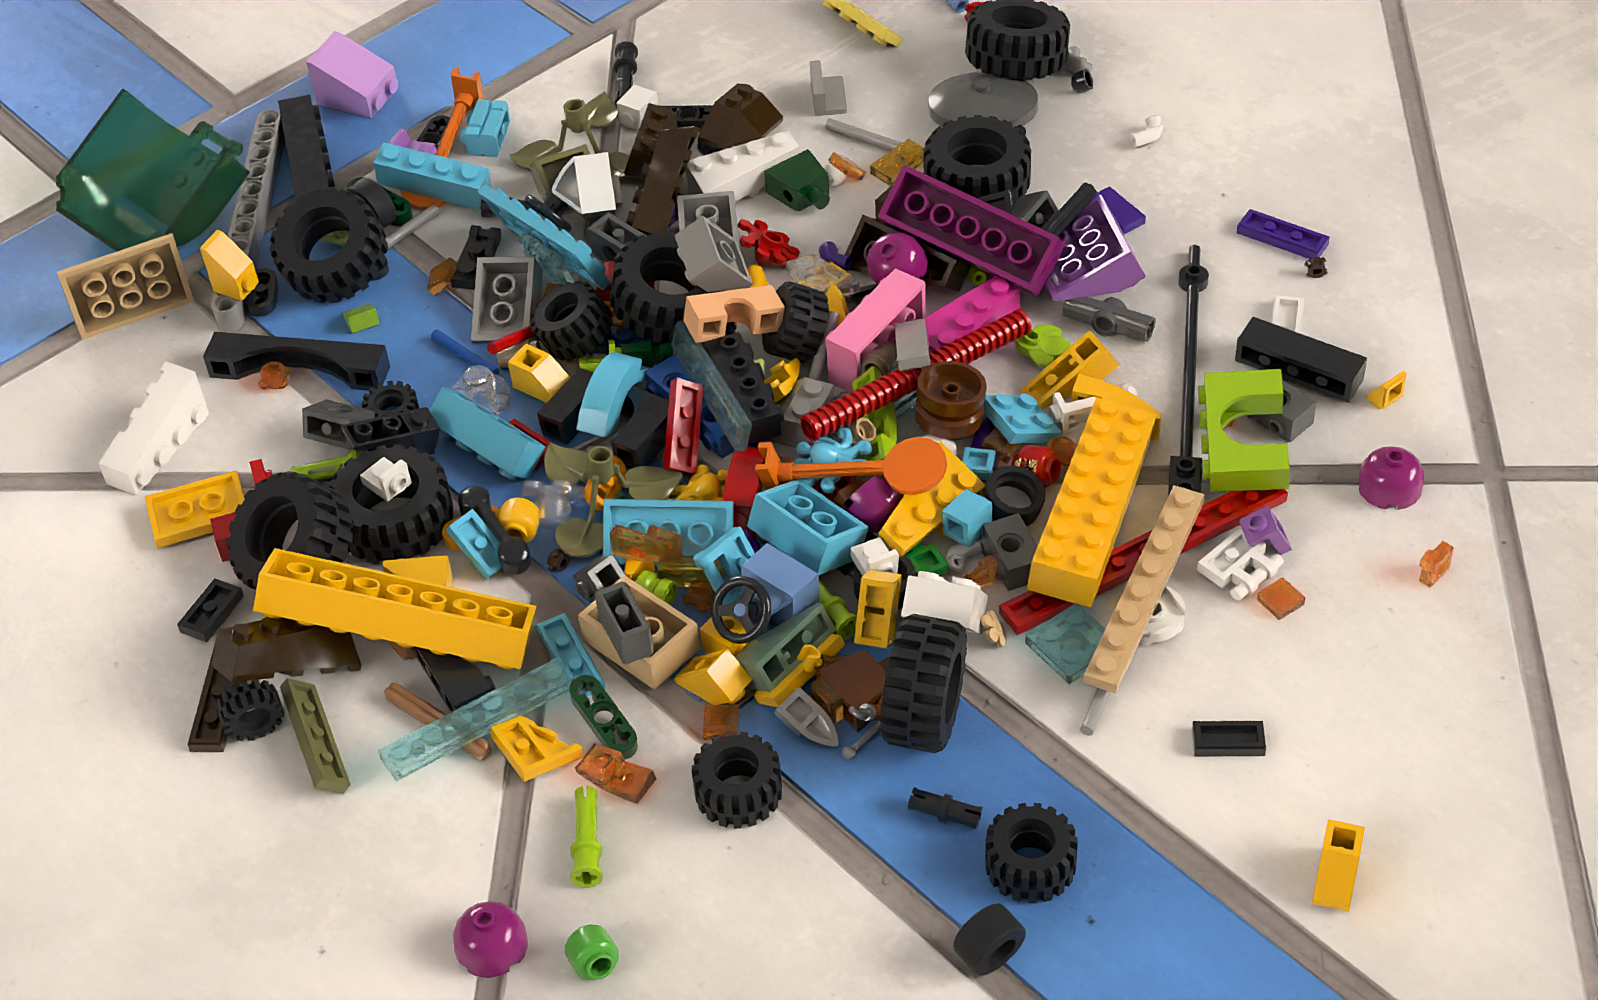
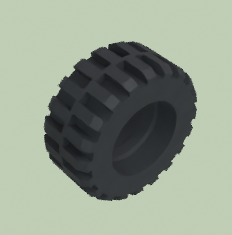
M985 1L984 4L977 5L968 16L966 57L973 67L981 69L985 74H993L994 77H1006L1009 80H1031L1032 78H1045L1046 75L1051 76L1059 71L1067 61L1070 22L1063 11H1059L1057 7L1049 6L1042 1Z
M974 115V117L969 118L961 116L956 121L951 119L945 122L943 127L939 126L925 142V147L923 148L924 174L975 198L1009 190L1014 205L1021 195L1027 193L1030 186V142L1017 126L1012 127L1009 121H1000L994 116L987 118L982 117V115Z
M325 188V192H321L319 189L311 191L309 196L304 197L302 195L296 199L297 202L294 205H288L283 210L285 213L283 217H278L274 225L277 229L272 230L270 253L276 268L295 291H298L302 297L313 299L315 302L325 303L326 299H328L330 303L340 302L343 297L350 299L356 296L355 292L360 289L364 291L369 287L368 283L371 279L375 281L380 274L378 271L379 267L383 268L386 257L384 254L388 251V243L385 240L386 233L384 228L361 197L353 195L348 190L340 189L338 192L336 188ZM335 231H350L347 242L338 253L324 260H309L312 248L322 237Z
M659 231L651 232L647 237L643 234L635 238L634 242L630 241L615 259L609 291L610 305L613 307V312L619 321L623 320V326L629 331H636L638 337L642 339L648 337L652 339V342L659 344L661 341L678 344L682 340L684 343L693 341L694 339L683 321L686 296L715 293L707 292L698 285L693 286L685 276L687 269L677 253V248L679 247L675 239V232L667 231L666 234H660ZM652 281H670L684 287L688 293L678 295L665 294L653 289L647 283Z
M385 445L376 447L377 450L369 452L367 449L360 452L359 457L355 459L351 457L344 463L343 469L339 468L333 480L328 485L341 494L342 499L346 501L350 510L348 514L352 517L353 527L350 528V532L353 534L352 544L348 545L347 551L351 552V555L363 560L366 558L367 562L378 564L379 561L409 559L418 554L422 556L430 551V546L434 545L436 547L443 539L442 529L444 525L451 521L454 515L447 477L441 464L435 461V458L424 452L422 454L420 449L411 446L409 449H405L403 445H394L392 448H386ZM383 457L393 464L403 460L407 463L412 483L393 498H409L411 500L392 510H370L385 499L363 485L360 475Z
M291 471L271 475L269 480L263 479L255 484L256 488L249 490L245 494V500L242 505L238 504L234 512L237 513L234 521L230 522L229 531L231 535L230 538H227V548L231 550V553L228 554L230 564L234 567L233 571L237 578L242 580L244 585L254 590L257 588L258 575L274 548L283 549L285 537L297 520L296 534L286 551L342 563L343 560L347 561L349 556L347 551L348 545L352 544L353 534L350 532V528L353 527L352 517L348 514L350 512L346 501L342 499L341 494L306 475Z
M911 614L904 617L900 623L886 669L880 712L881 736L889 745L930 753H937L946 747L956 719L966 665V628L959 622Z

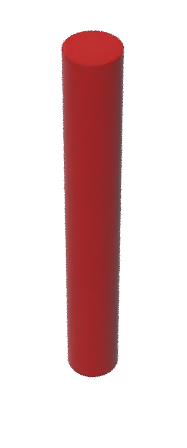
M531 325L490 342L487 345V350L490 354H496L536 335L532 331Z

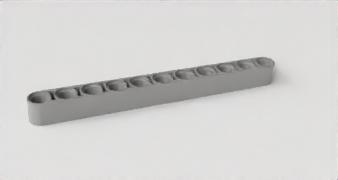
M272 109L264 110L256 117L227 236L253 261L255 270L285 144L281 115L278 111ZM214 292L211 307L218 329L226 333H234L241 329L247 312L245 298L240 301Z

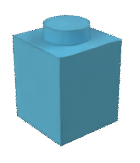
M967 489L942 510L943 534L967 547H970L983 535V524L992 522V502Z

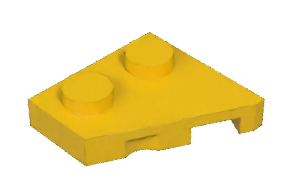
M522 715L490 728V737L523 782L578 760L583 755L581 745L574 743L570 746L558 740L556 732L546 727H539L534 721Z

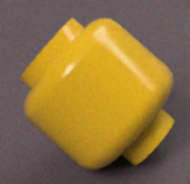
M518 497L504 502L497 519L511 537H519L528 543L533 540L537 533L541 513L532 501Z

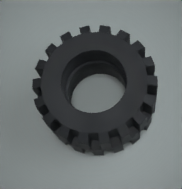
M575 281L573 283H565L561 287L558 286L551 293L545 295L544 299L537 304V309L533 311L531 316L533 319L530 321L532 331L551 356L563 361L567 359V361H570L576 357L581 358L588 352H592L597 345L604 341V337L610 332L609 327L613 324V315L593 286L587 282Z
M791 281L784 282L776 290L785 306L782 323L777 332L762 334V345L767 354L791 361L797 357L800 363L803 364L811 359L823 340L828 323V298L823 291Z
M733 732L725 733L726 737L720 738L716 736L711 739V744L705 743L701 746V753H696L693 759L692 778L695 799L701 813H706L707 819L711 822L719 820V826L726 828L728 824H733L734 829L742 828V824L747 823L751 827L757 825L756 820L761 819L764 821L769 818V811L775 812L778 807V801L782 798L779 756L776 751H773V747L768 741L762 743V737L756 734L753 737H748V732H740V735H733ZM739 775L751 778L741 784L723 782L730 777Z
M1020 803L1017 809H1013L1011 806L1004 809V816L997 814L993 818V825L989 824L985 841V869L987 875H990L991 884L994 887L999 886V892L1005 897L1008 894H1012L1013 900L1021 902L1022 898L1028 899V903H1036V899L1040 898L1046 902L1052 900L1053 893L1060 896L1064 893V886L1069 887L1071 885L1073 875L1076 872L1078 841L1073 824H1068V818L1063 813L1056 815L1055 808L1049 806L1047 809H1044L1041 803H1034V806ZM1026 847H1034L1045 851L1047 854L1039 858H1025L1016 854L1015 851Z

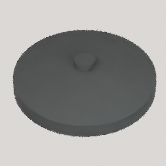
M983 72L966 73L946 79L933 88L928 98L929 114L933 121L941 127L951 119L956 121L958 117L966 116L969 118L974 117V115H982V117L987 118L994 116L1000 121L1007 120L1012 124V127L1024 126L1035 117L1038 111V94L1035 88L1023 79L1009 80L1006 77H994L993 74H985Z

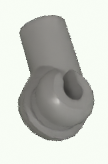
M1076 46L1068 48L1067 61L1065 62L1066 69L1074 74L1086 68L1091 73L1093 69L1092 64L1087 62L1086 58L1080 57V49Z

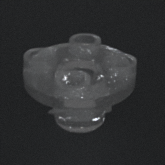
M473 365L466 368L462 373L461 379L451 388L461 392L495 415L506 411L510 407L511 393L507 381L500 375L492 373L486 366Z
M553 480L552 485H542V482L524 481L522 498L535 501V505L539 508V526L541 528L556 530L558 526L566 524L568 515L572 512V506L569 503L585 501V487L571 485L572 482L568 480Z

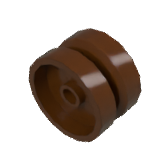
M941 361L929 365L921 371L917 379V399L914 411L916 423L930 435L943 439H960L972 435L980 428L983 421V403L986 399L987 390L985 377L974 367L956 361Z

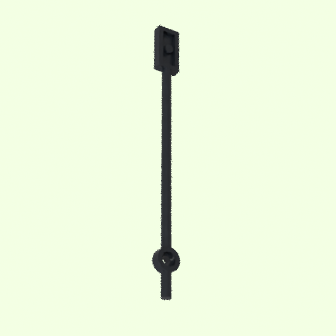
M1191 245L1189 247L1188 265L1180 269L1178 279L1179 287L1187 292L1180 456H1170L1168 496L1174 485L1201 493L1202 458L1192 456L1199 292L1207 288L1209 273L1206 268L1200 266L1201 248L1198 245Z

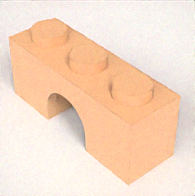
M772 285L686 296L683 321L695 343L725 336L726 324L728 322H739L746 325L753 335L777 332L783 320L785 306Z

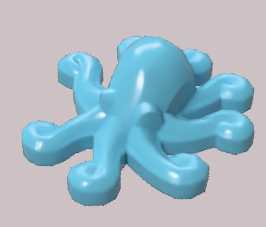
M843 427L837 431V438L841 443L826 436L814 441L812 447L807 442L802 441L796 446L797 454L802 458H797L794 464L866 461L865 459L855 458L859 454H870L872 446L867 440H861L851 447V430ZM841 477L803 478L800 480L812 487L815 481L822 479L820 487L823 492L832 493L835 490V483Z

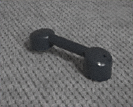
M473 485L461 491L458 496L461 516L473 509L500 543L498 546V560L501 568L509 574L518 575L524 573L531 564L530 548L523 539L511 537L491 510L488 490L482 486Z

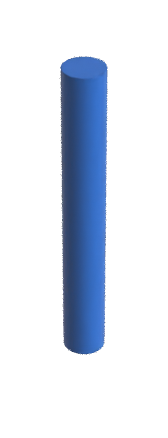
M438 329L432 332L431 339L488 377L496 379L499 376L500 370Z

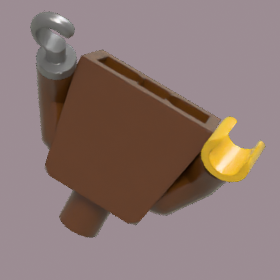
M806 644L802 647L797 659L805 661L803 664L805 671L812 672L814 669L817 670L818 693L857 732L861 731L871 721L881 720L882 693L889 657L878 663L867 651L861 650L851 655L827 656L821 654L815 646Z

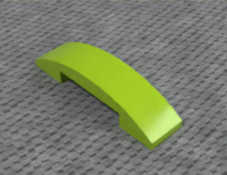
M872 366L853 381V391L882 377L878 368ZM893 402L864 416V418L869 419L874 424L876 437L870 441L872 446L871 453L868 455L860 454V459H865L866 461L884 460L888 452L896 445L897 421Z

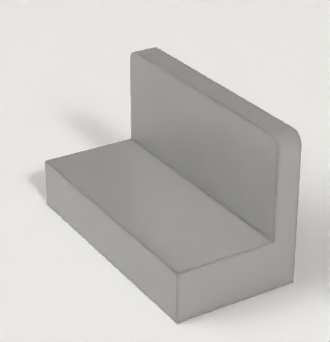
M820 60L810 61L815 116L847 113L843 77H822Z

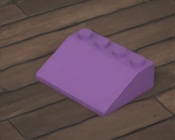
M1102 195L1092 199L1058 236L1064 242L1065 247L1046 285L1053 300L1056 302L1078 297L1118 293L1126 288L1135 286L1146 277L1122 229Z

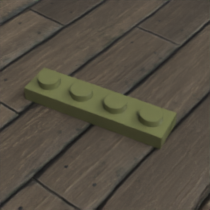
M286 678L280 686V690L314 788L343 794L351 784L314 684Z

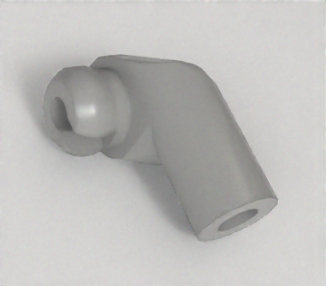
M978 539L970 547L958 544L948 549L945 560L949 564L950 574L961 573L967 558L982 553V546Z

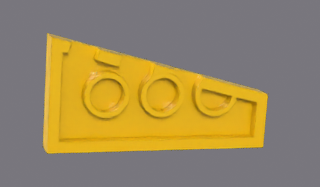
M941 441L939 445L946 454L948 465L944 478L936 487L926 493L917 495L905 494L878 534L892 550H897L900 557L904 556L943 524L942 510L965 489L978 495L985 487V484Z

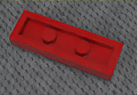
M680 378L671 380L663 470L677 471L688 477L696 474L704 385Z

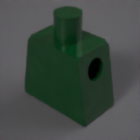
M807 149L764 171L766 193L791 209L802 211L814 205L817 209L821 210L829 204V176L810 150Z

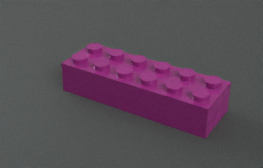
M905 164L877 216L884 224L994 277L998 276L1021 287V290L1036 297H1039L1065 247L1060 237Z

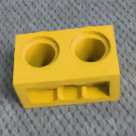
M868 570L861 577L854 643L888 648L895 638L902 574Z

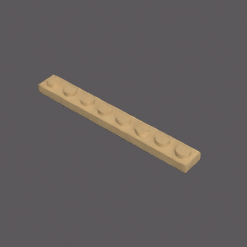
M1173 486L1084 673V684L1116 694L1204 504L1205 494Z

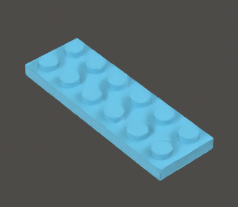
M484 184L477 191L506 228L601 290H604L611 283L604 274L606 270L604 265L596 258L590 256L592 250L582 240L575 242V239L566 230L562 229L559 231L547 218L542 221V218L533 209L529 208L526 210L515 198L510 200L507 194L500 188L494 190Z

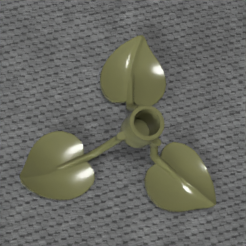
M605 91L587 104L581 99L569 100L563 105L566 119L561 121L562 129L558 146L550 140H538L526 145L518 152L510 154V158L521 168L530 170L529 166L534 161L558 154L563 150L567 128L571 129L574 133L586 131L595 154L600 153L590 127L599 129L614 123L618 118L617 108ZM622 152L610 153L608 157L611 176L618 175L619 180L629 177L624 174L629 155Z
M550 442L545 454L544 468L546 477L552 484L562 488H572L580 481L587 482L588 478L592 479L588 520L569 518L562 521L555 531L556 544L564 554L572 557L592 556L603 549V524L593 523L598 484L608 483L614 473L621 486L629 488L631 499L666 500L681 482L682 473L666 471L658 467L640 466L628 470L624 479L620 472L619 464H613V452L610 448L596 446L587 453L577 449L561 447Z

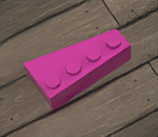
M995 276L925 317L929 353L940 349L944 345L947 346L948 343L954 342L956 339L962 338V336L976 331L986 324H991L992 321L998 320L1006 314L1020 309L1021 287Z

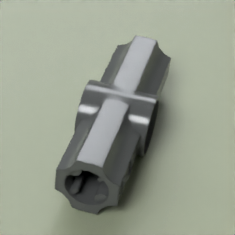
M1090 297L1072 298L1065 300L1062 309L1063 316L1090 324L1092 329L1101 336H1111L1116 332L1148 342L1155 328L1156 318L1129 310L1121 300L1114 297L1106 298L1104 301Z

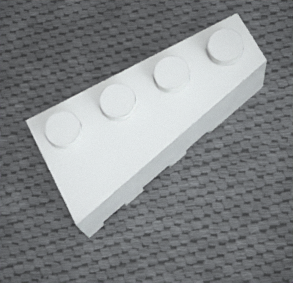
M788 130L735 147L726 148L712 154L699 156L689 160L687 164V187L692 195L734 191L736 206V201L745 196L752 198L758 195L760 189L766 186L764 171L799 154V145Z
M167 361L164 362L160 368L163 374L157 384L151 382L145 391L149 396L140 409L136 407L133 409L129 416L127 430L125 432L119 431L98 463L107 485L137 495L151 481L159 469L169 461L176 450L187 441L192 432L204 422L209 412L196 373L193 370Z

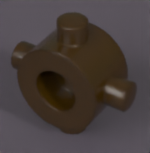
M1313 257L1304 263L1308 270L1306 275L1312 278H1320L1324 274L1326 275L1328 273V269L1325 267L1326 259L1324 257Z
M554 549L548 556L547 564L549 567L547 569L550 572L554 570L558 572L563 571L569 564L570 556L564 554L560 549Z

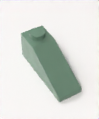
M822 603L814 604L753 640L735 656L736 660L753 679L745 688L771 692L803 662L799 661L797 656L804 645L808 644L818 648L836 631Z

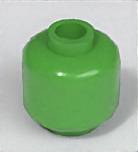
M589 924L578 928L569 936L565 944V956L576 974L585 980L605 978L613 971L619 959L618 948L606 929L599 925Z

